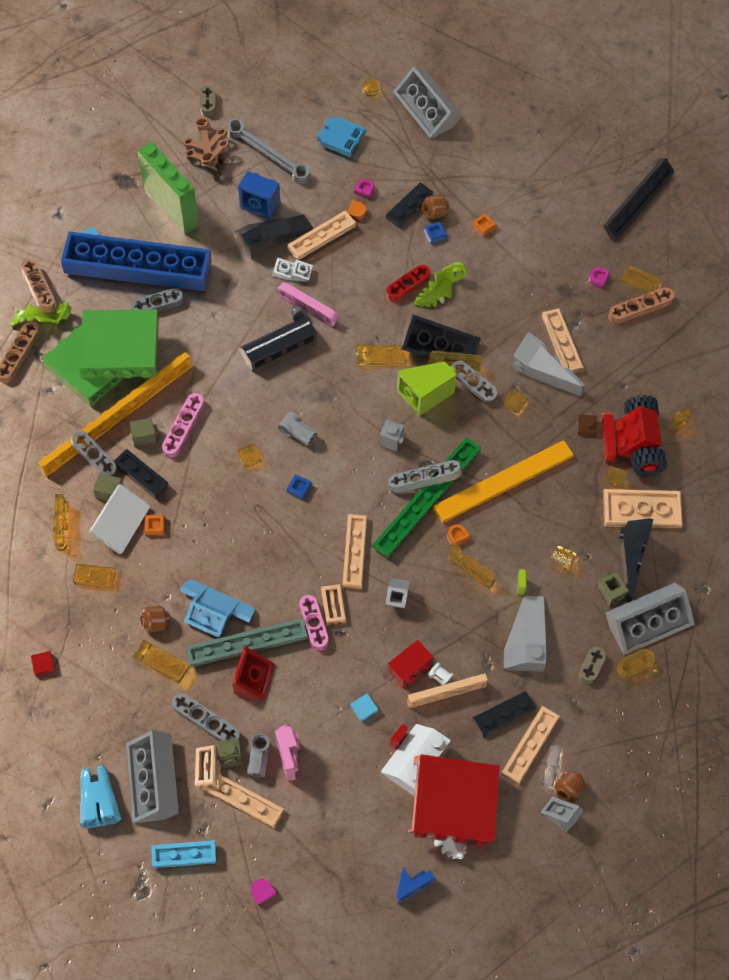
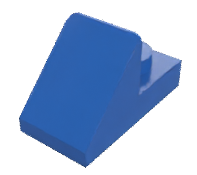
M403 867L396 902L399 904L434 883L435 876L430 870L426 873L421 871L413 877L414 880L412 881Z

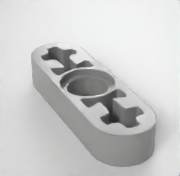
M172 288L135 299L131 304L132 310H139L137 306H141L142 309H157L160 312L180 306L183 303V295L181 290ZM158 299L162 301V304L155 306L152 304L153 301Z
M456 361L451 365L455 371L457 370L456 367L462 366V372L465 374L468 371L470 372L465 377V380L462 378L465 375L462 372L458 373L456 380L482 401L489 402L495 399L497 396L495 386L464 361ZM471 376H474L478 379L477 386H471L469 384V378ZM482 383H483V384H484V386L482 387L483 389H480V390L478 391L477 389H478V388L482 385ZM490 389L492 396L486 397L484 390Z
M77 431L71 438L72 446L98 473L111 476L116 471L115 462L86 432ZM76 436H83L85 438L83 442L86 445L88 443L91 444L85 452L82 450L85 446L82 443H76ZM90 449L98 451L99 456L97 459L89 457L88 452ZM102 456L105 458L102 462L105 465H111V472H104L102 470L104 466L101 463L99 465L96 464Z

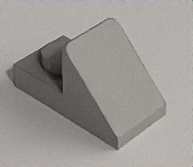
M552 797L540 813L561 830L567 832L584 811L578 805Z

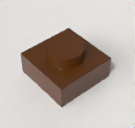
M578 415V435H597L596 415Z

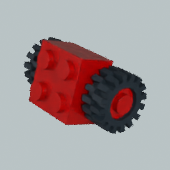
M637 395V398L631 397V400L627 399L624 402L625 416L615 421L618 451L620 456L631 459L632 470L637 475H656L657 472L661 473L662 470L667 468L665 451L659 448L662 445L658 421V402L651 395L648 397L646 395H643V397Z

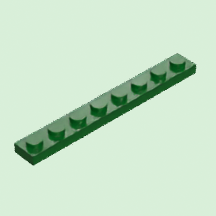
M466 437L445 462L458 461L463 472L479 454L481 447ZM435 472L432 477H436L439 472ZM455 480L422 487L373 543L372 548L388 559Z

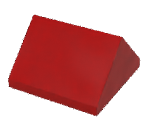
M243 647L232 683L234 694L263 701L275 663L248 647Z

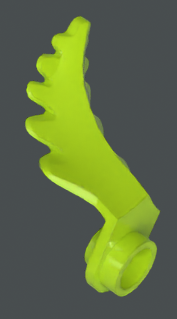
M455 262L444 267L442 272H436L434 275L435 281H429L430 288H424L423 291L425 293H420V297H416L414 304L424 308V305L430 308L431 303L433 307H436L437 300L444 304L445 296L447 298L452 296V283L466 276L467 269L465 265L461 262Z
M64 302L58 305L56 311L43 313L39 310L38 306L35 307L32 304H28L27 309L22 307L20 312L15 313L10 327L13 328L16 324L25 320L32 321L35 319L40 322L58 324L61 319L65 320L68 318L72 307L69 306V303Z

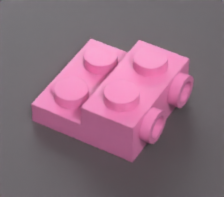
M283 725L278 730H275V737L287 781L296 779L295 772H298L296 758H298L297 751L300 750V742L297 732H292L290 725Z

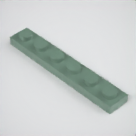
M303 618L189 645L186 646L190 667H195L240 656L243 647H248L256 652L305 640L308 637Z

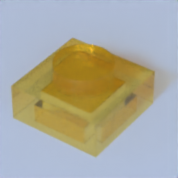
M685 408L682 412H676L671 419L673 422L670 428L677 432L688 422L691 411Z
M609 466L605 481L615 486H624L628 471Z
M558 546L551 558L555 559L560 565L570 566L576 554Z

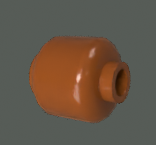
M442 195L426 197L422 203V212L429 219L444 217L449 209V203Z
M160 605L146 607L143 613H140V625L148 633L164 631L167 628V623H170L169 611H165L164 607Z
M573 771L564 772L555 783L557 797L566 802H575L586 787L582 775Z

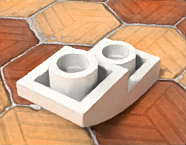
M277 258L272 276L291 281L308 282L313 265L299 260L293 263Z

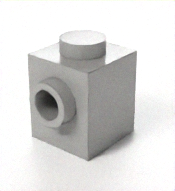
M386 419L380 433L379 445L397 451L400 443L403 444L406 437L404 425Z
M391 578L385 604L405 608L410 581Z

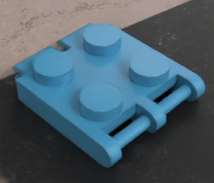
M337 116L335 119L329 117L324 128L318 134L317 140L321 142V146L351 157L353 149L359 145L361 136L367 130Z

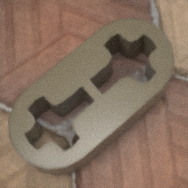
M204 86L200 90V110L202 115L207 117L214 115L216 112V93L212 86Z
M593 647L588 651L579 672V679L583 683L591 684L596 680L606 657L605 651L602 648ZM596 653L599 654V658L597 659L596 663H593V655H595ZM590 667L592 668V672L588 678L585 676V672H587Z

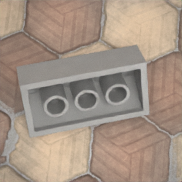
M413 66L393 91L431 139L452 129L463 116L425 69Z
M676 583L606 612L610 631L624 655L695 625L687 592Z
M151 730L127 742L126 750L133 823L165 820L179 814L171 733Z

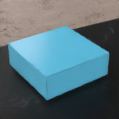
M368 694L363 695L350 704V707L361 722L378 712V708Z

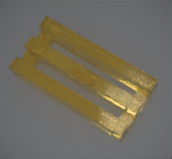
M628 265L620 282L650 293L657 289L661 278Z

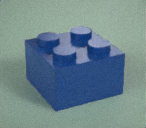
M246 172L238 186L240 208L272 220L281 204L279 183L273 179L262 177L257 173Z

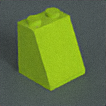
M446 362L402 369L398 371L397 391L413 410L421 416L455 393L457 373Z

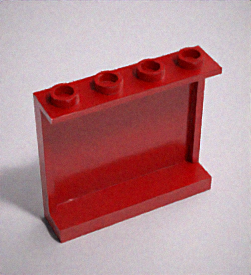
M423 754L415 756L414 765H417L413 820L412 828L408 829V833H414L416 838H427V835L434 836V840L447 841V838L455 839V843L467 844V841H474L476 846H487V843L494 842L500 765Z

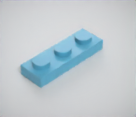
M215 840L151 845L152 868L216 863Z

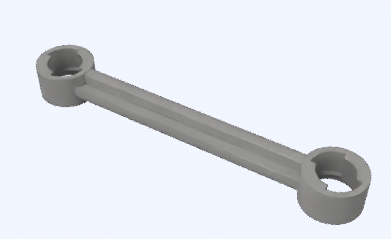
M232 119L228 122L227 131L229 137L233 139L241 138L292 174L295 183L305 184L309 181L310 170L307 165H296L247 131L244 128L243 121L240 119ZM240 127V130L232 131V128ZM297 172H305V176H297Z

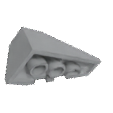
M528 332L513 355L512 366L514 369L528 377L581 396L585 384L569 368L564 369L559 362L560 359L556 355L553 357L546 350L548 347L544 342Z
M524 595L504 649V670L544 672L546 665L544 596Z

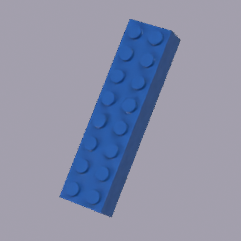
M68 232L61 258L65 274L206 291L212 263L210 249L77 232Z

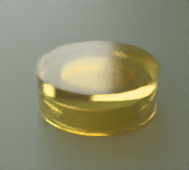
M373 79L366 80L362 86L363 93L370 97L376 96L379 93V83Z

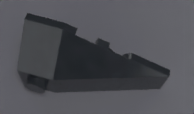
M303 214L249 224L234 231V235L249 257L253 259L312 230L313 227Z
M412 314L408 316L403 330L401 350L416 355L475 356L481 338Z
M651 518L628 521L626 528H621L619 538L622 539L621 555L624 584L629 590L626 603L631 602L640 573L639 569L644 558L643 552L648 543L654 520Z

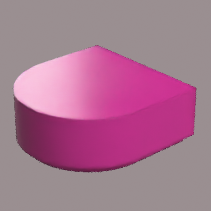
M362 179L355 186L354 193L370 199L374 193V183L369 179Z
M594 268L590 272L589 281L595 286L604 288L610 271L603 268Z
M258 879L251 886V894L258 906L276 895V891L271 883L265 879Z

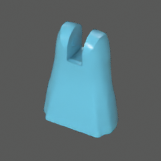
M104 765L97 766L99 781L92 782L89 767L82 769L80 826L83 828L113 824L121 820L109 774Z

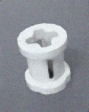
M439 662L435 664L428 674L430 679L434 678L442 685L451 683L455 676L454 673H449L441 667Z

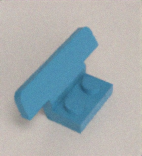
M187 580L181 586L180 592L193 597L184 622L218 638L222 636L228 618L231 615L246 622H250L254 615V608L194 580Z

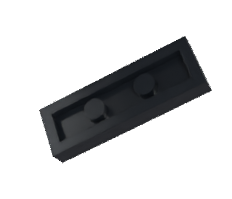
M420 182L386 214V219L400 228L422 207L425 198L433 196L434 192Z
M128 449L114 460L116 467L154 498L169 486L163 477Z
M524 691L473 717V722L481 736L484 737L535 711L536 707L528 693Z

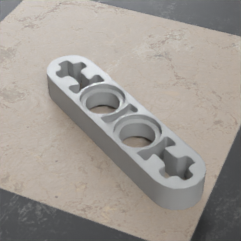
M447 461L394 474L389 478L388 484L391 491L401 493L455 480L462 475V469L458 461ZM433 472H439L436 477H430ZM416 476L420 477L416 482L411 481Z
M183 693L173 697L172 707L176 713L218 741L227 740V735L222 732L223 728L230 735L234 733L235 739L239 738L240 741V733L236 727ZM185 700V705L190 708L188 713H186L187 708L184 706L178 707L177 701L182 702ZM195 710H201L203 716L200 719H194L192 713ZM211 721H218L220 723L217 730L209 729L208 725Z

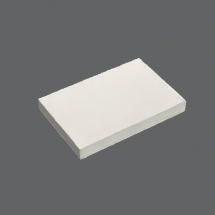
M119 484L89 533L118 554H122L151 506L122 484Z

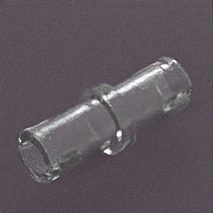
M556 745L549 746L547 762L544 763L543 767L545 772L541 785L549 789L555 787L556 775L560 770L559 761L562 748Z

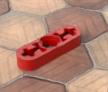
M418 265L390 284L386 289L387 299L391 302H398L425 284L430 279V268L426 265ZM410 280L413 282V285L405 286L403 283Z
M603 411L605 462H615L616 443L613 411Z

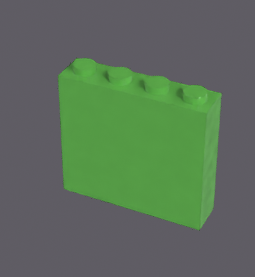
M153 142L137 150L144 190L185 235L197 228L199 220L194 187Z
M157 309L83 310L79 364L82 378L157 377L159 333Z
M81 325L75 328L67 338L61 340L52 351L47 352L42 361L46 370L88 406L92 407L124 377H114L111 379L105 377L82 378L79 369Z

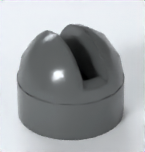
M292 306L290 309V316L294 321L306 315L301 306Z

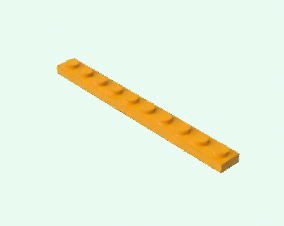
M184 352L176 357L170 364L160 369L157 377L148 378L138 388L133 389L129 395L119 400L109 410L104 411L93 422L88 423L81 431L86 432L94 441L192 368L190 356ZM76 436V443H82L85 446L83 449L90 445V443L86 445L83 442L85 439L83 436ZM70 438L49 455L44 456L38 462L41 472L48 477L79 452L72 446Z

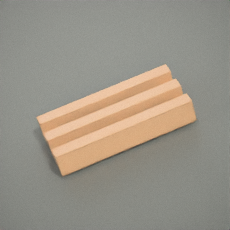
M340 584L322 586L321 593L326 625L331 623L338 624V622L346 623ZM335 589H337L341 617H337L333 593ZM328 590L330 594L333 618H330L326 597V591Z
M216 745L196 748L195 787L197 789L201 788V786H217L218 748ZM202 752H205V758H204V780H201V778H202Z

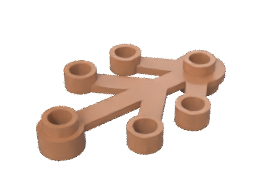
M200 117L195 121L197 130L201 132L202 143L194 141L192 138H186L183 143L185 148L189 150L185 152L188 161L198 160L201 161V165L204 168H212L218 162V155L222 151L230 149L228 140H224L228 137L225 128H220L209 141V121L206 117ZM218 143L219 146L211 152V149ZM192 148L201 150L204 154L196 153Z

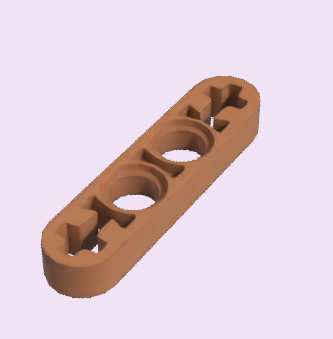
M31 259L25 260L22 263V273L39 310L43 313L53 312L55 310V299L38 263ZM35 278L40 279V281L33 282L31 280ZM43 290L45 293L38 294L37 291Z
M665 287L614 305L610 308L609 320L618 324L666 307L673 302L674 292L672 289ZM645 300H652L654 305H647ZM634 305L638 310L631 311L628 307Z
M27 321L23 324L0 362V382L8 383L15 377L40 335V328L37 322ZM21 341L28 343L25 347H18ZM11 356L19 357L16 362L9 361Z

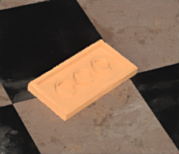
M604 489L603 491L604 526L626 527L628 521L647 518L654 519L652 528H682L683 526L680 491Z

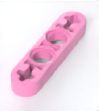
M282 282L276 290L281 298L295 306H301L305 312L329 326H334L339 320V315L334 310L286 282Z
M193 393L186 399L162 444L163 453L166 457L174 458L180 453L204 408L202 395ZM196 400H198L199 404L196 403L193 407L192 402H196ZM186 414H190L193 417L190 421L182 419ZM176 430H183L184 434L182 436L174 435ZM173 440H174V441H175V443H174V449H171L170 451H168V448H167V447L171 448V446L173 445Z

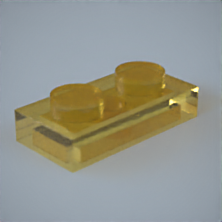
M76 563L73 584L113 588L116 569L115 567Z

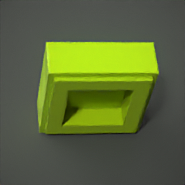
M519 569L517 595H524L527 588L526 569Z

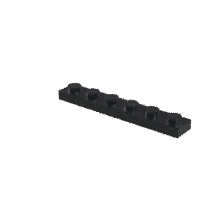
M661 158L603 225L611 240L619 237L675 172L667 158Z

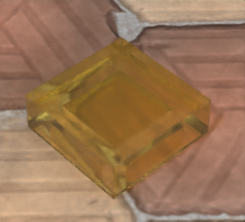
M513 388L501 400V404L515 414L527 402V398Z
M255 444L237 450L244 468L262 462Z

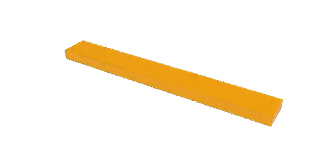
M563 440L433 505V509L441 522L445 523L573 458L574 454Z

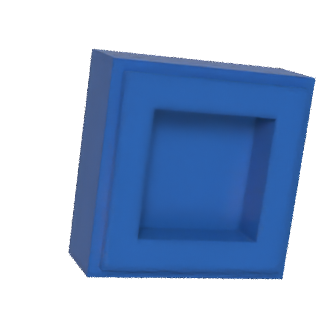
M440 221L424 227V232L430 244L447 239V234Z
M295 474L286 491L304 500L312 486V482Z

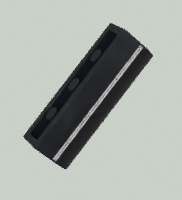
M302 317L239 347V351L253 372L316 342L317 331L308 318Z

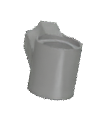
M289 412L278 425V429L288 437L293 436L306 446L311 445L317 436V431L303 423L302 419L294 412Z
M259 733L251 741L252 746L247 775L253 777H265L270 750L268 736ZM258 741L266 743L263 749H258L255 745Z

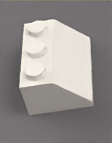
M416 724L382 769L381 774L415 796L417 765H414V757L420 754L443 757L450 748L451 740L433 728Z

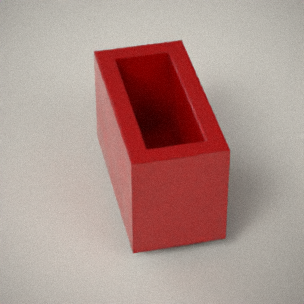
M416 640L387 663V671L402 688L407 684L410 686L417 680L419 674L422 672L426 673L433 667L434 656L419 640Z

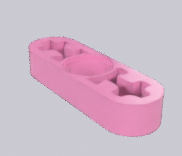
M305 595L299 602L300 611L312 648L321 651L328 646V635L316 598L312 595ZM305 602H309L310 604H312V613L309 614L308 607L305 606ZM316 618L320 623L317 627H311L308 624L309 620ZM316 632H319L320 639H324L322 644L315 642Z

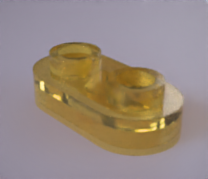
M640 649L618 662L616 667L617 673L624 679L633 678L649 670L655 662V656L648 649ZM640 659H645L647 663H642ZM627 667L630 671L625 672L623 668Z

